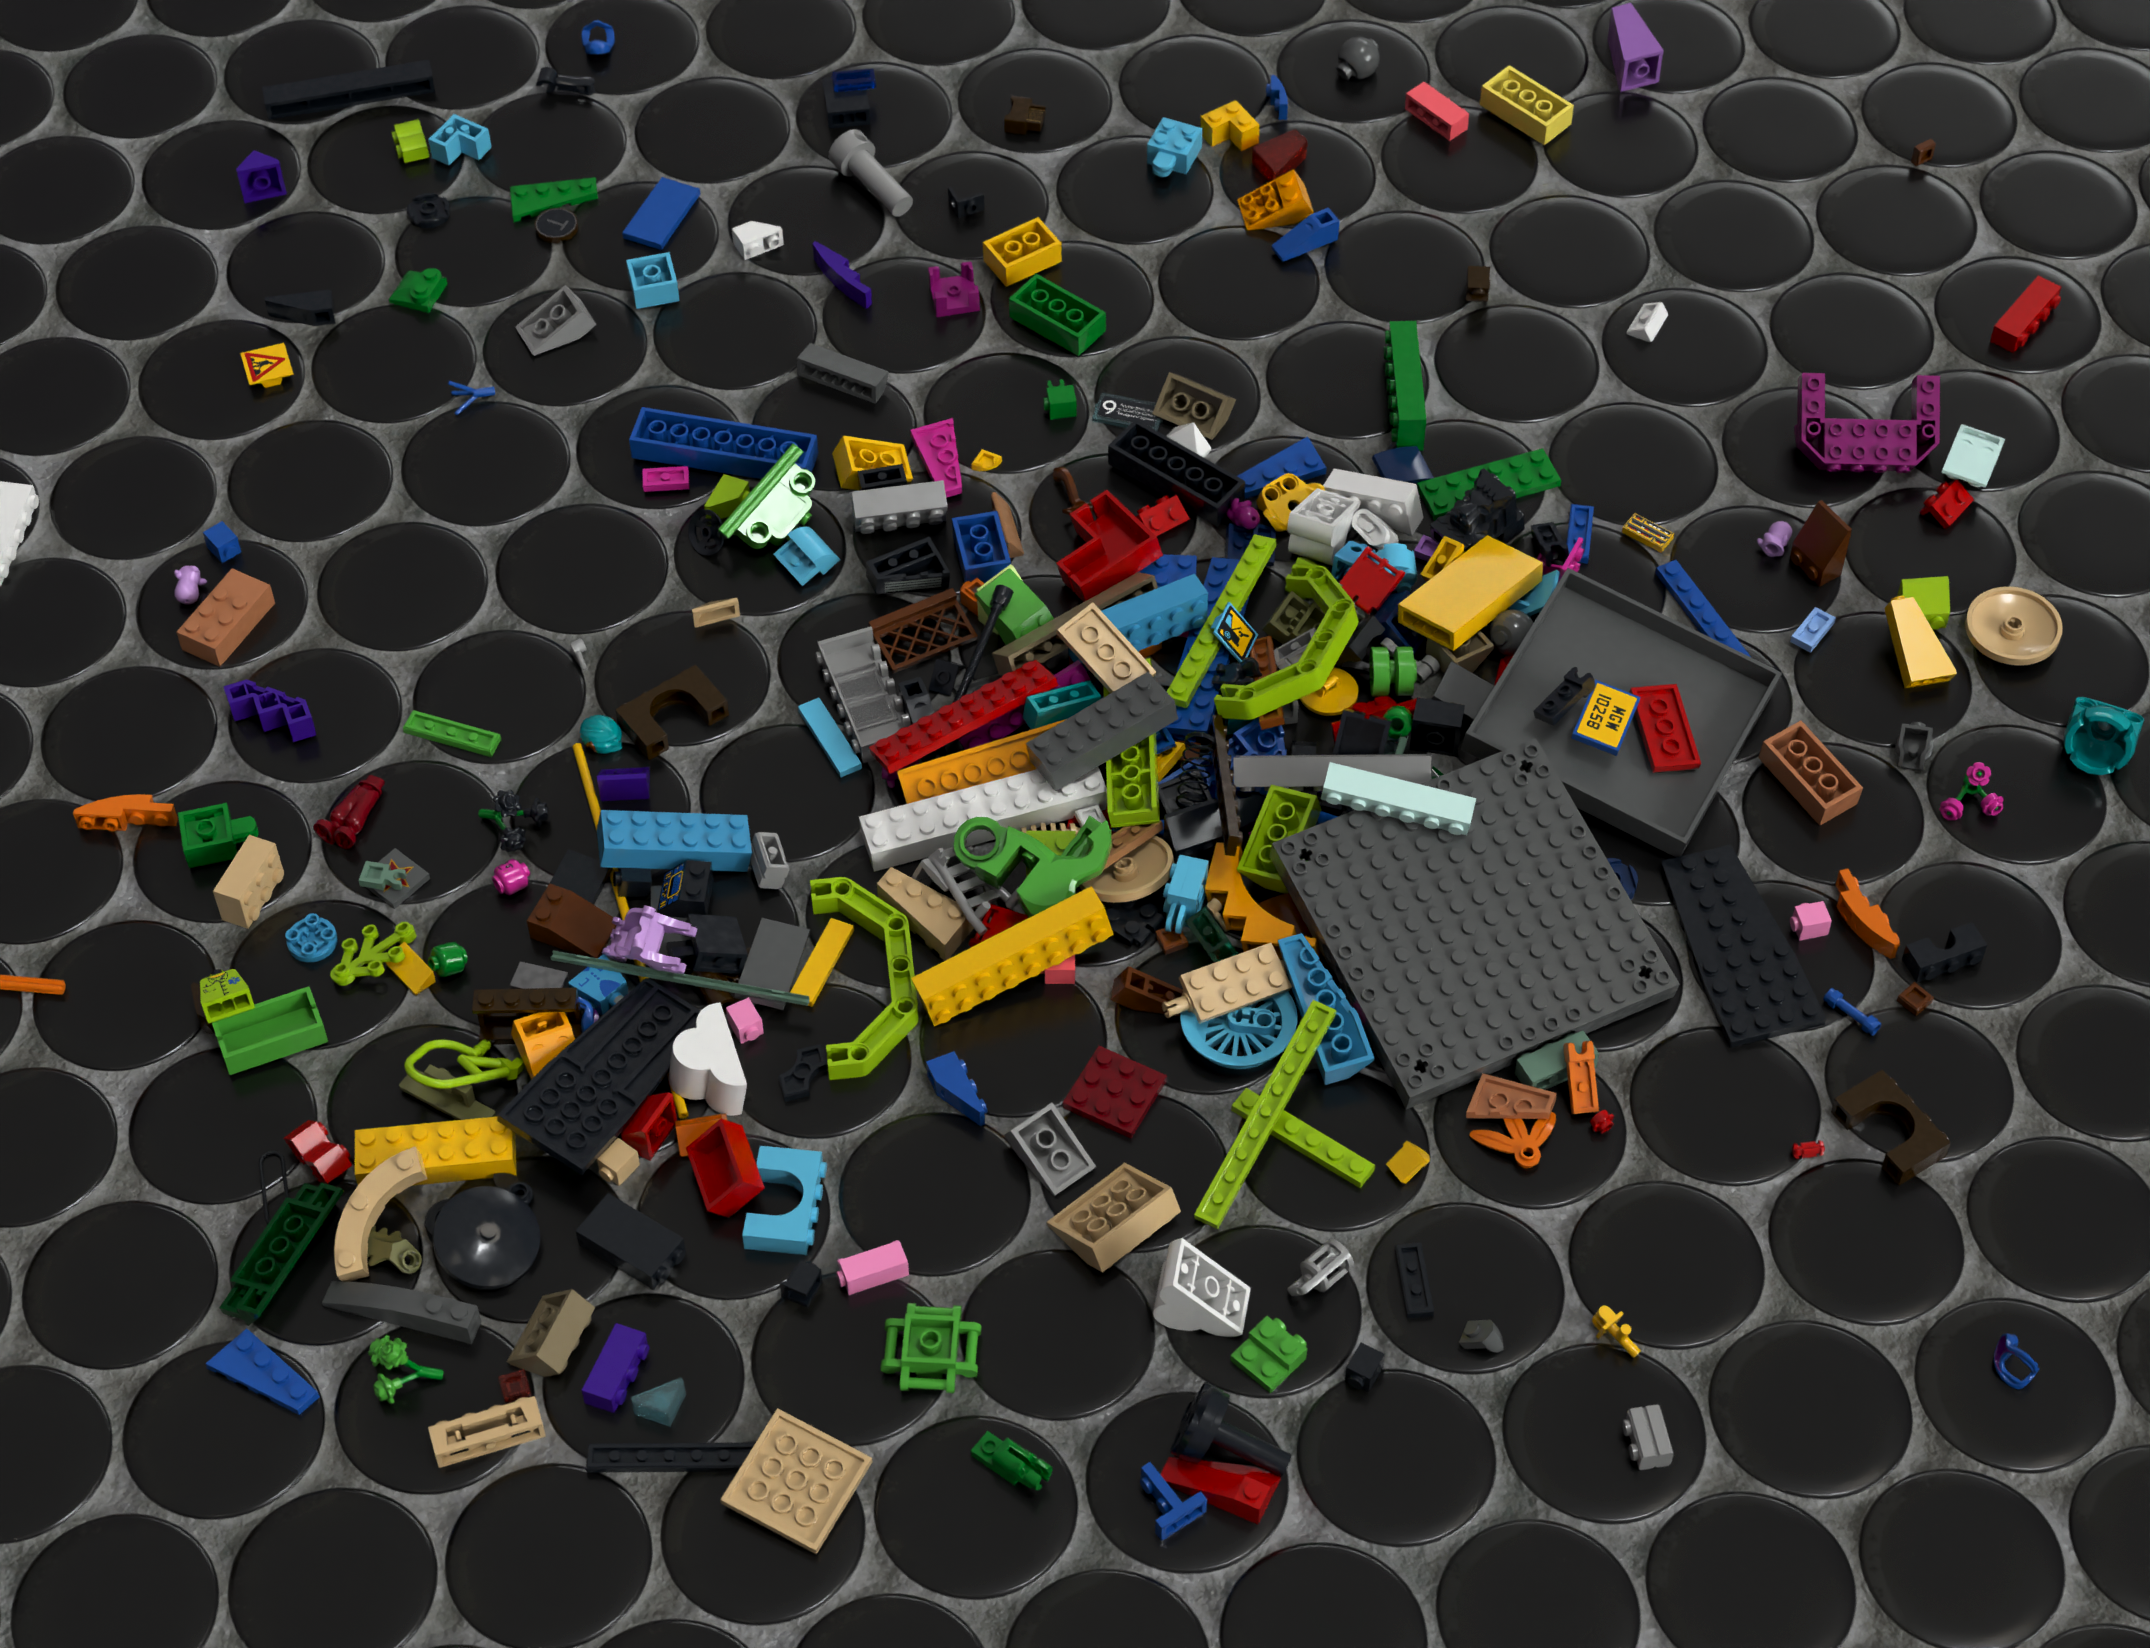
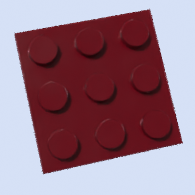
M1098 1046L1063 1101V1108L1128 1138H1132L1165 1085L1167 1075L1102 1046Z

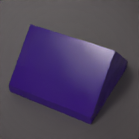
M254 150L236 168L244 203L287 194L279 160Z
M650 768L601 769L597 775L601 801L649 799Z

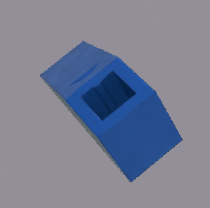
M1329 207L1313 213L1275 242L1271 249L1284 262L1334 242L1339 238L1340 221Z
M955 1051L926 1061L927 1077L936 1095L979 1126L985 1125V1114L988 1112L983 1099H978L976 1084L973 1079H968L966 1075L967 1068L963 1059L959 1060Z

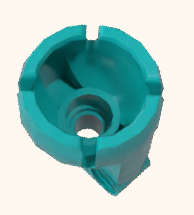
M2077 697L2064 734L2063 744L2067 755L2071 753L2070 760L2077 768L2089 774L2105 775L2113 773L2115 767L2117 770L2121 769L2132 758L2144 718L2137 713L2086 697Z

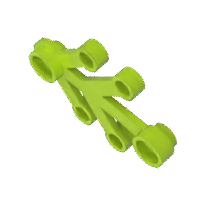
M408 922L397 924L394 933L374 947L375 939L379 936L378 930L372 924L365 926L362 929L364 942L359 957L352 961L354 953L359 948L356 940L353 938L344 940L341 944L344 954L341 963L332 969L330 973L331 979L340 986H346L352 983L355 977H378L382 975L385 971L382 962L399 963L405 958L403 949L400 946L392 947L386 953L382 952L397 942L400 944L403 942L407 944L413 942L417 936L413 925Z

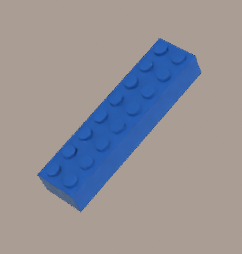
M646 407L641 408L629 439L631 456L634 459L688 466L690 468L762 479L792 444H795L804 452L795 462L802 469L812 473L818 456L817 435Z

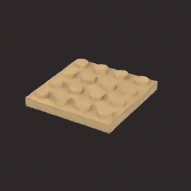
M777 1408L720 1499L721 1504L817 1554L873 1461L870 1456Z

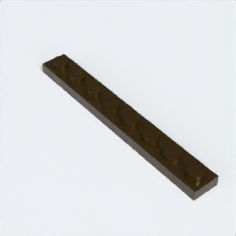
M1212 715L1208 734L1216 740L1215 746L1212 747L1214 753L1211 754L1224 850L1225 855L1235 856L1237 846L1242 845L1243 834L1242 831H1239L1240 816H1236L1238 801L1234 800L1236 786L1232 785L1234 773L1233 770H1230L1231 755H1228L1229 740H1226L1227 726L1223 725L1222 715Z

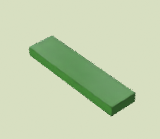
M415 710L411 712L403 726V731L406 734L492 757L501 741V735L498 733Z

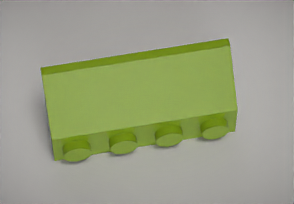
M1271 784L1237 871L1265 889L1284 894L1288 893L1269 857L1271 846L1276 841L1316 825L1322 810L1317 796Z

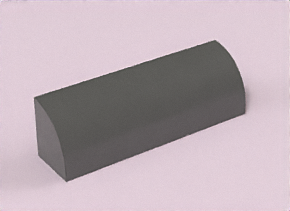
M811 343L797 357L798 376L875 404L883 394L887 383L889 371Z

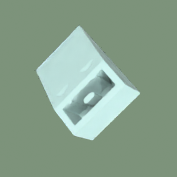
M1961 424L1941 473L1946 474L1951 479L1967 481L1974 487L1982 486L1986 488L2005 439Z

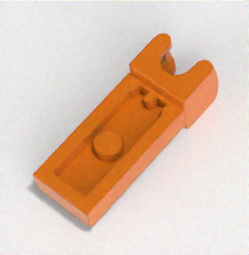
M1584 1041L1580 1054L1576 1052L1573 1043H1564L1563 1049L1567 1066L1571 1114L1599 1112L1593 1060L1595 1059L1593 1042Z

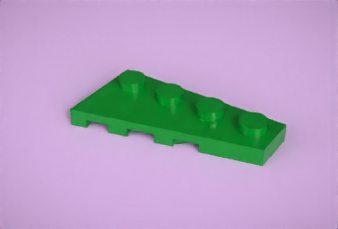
M596 177L510 186L514 222L521 221V217L527 215L535 217L540 215L541 211L560 208L565 204L573 206L598 199Z

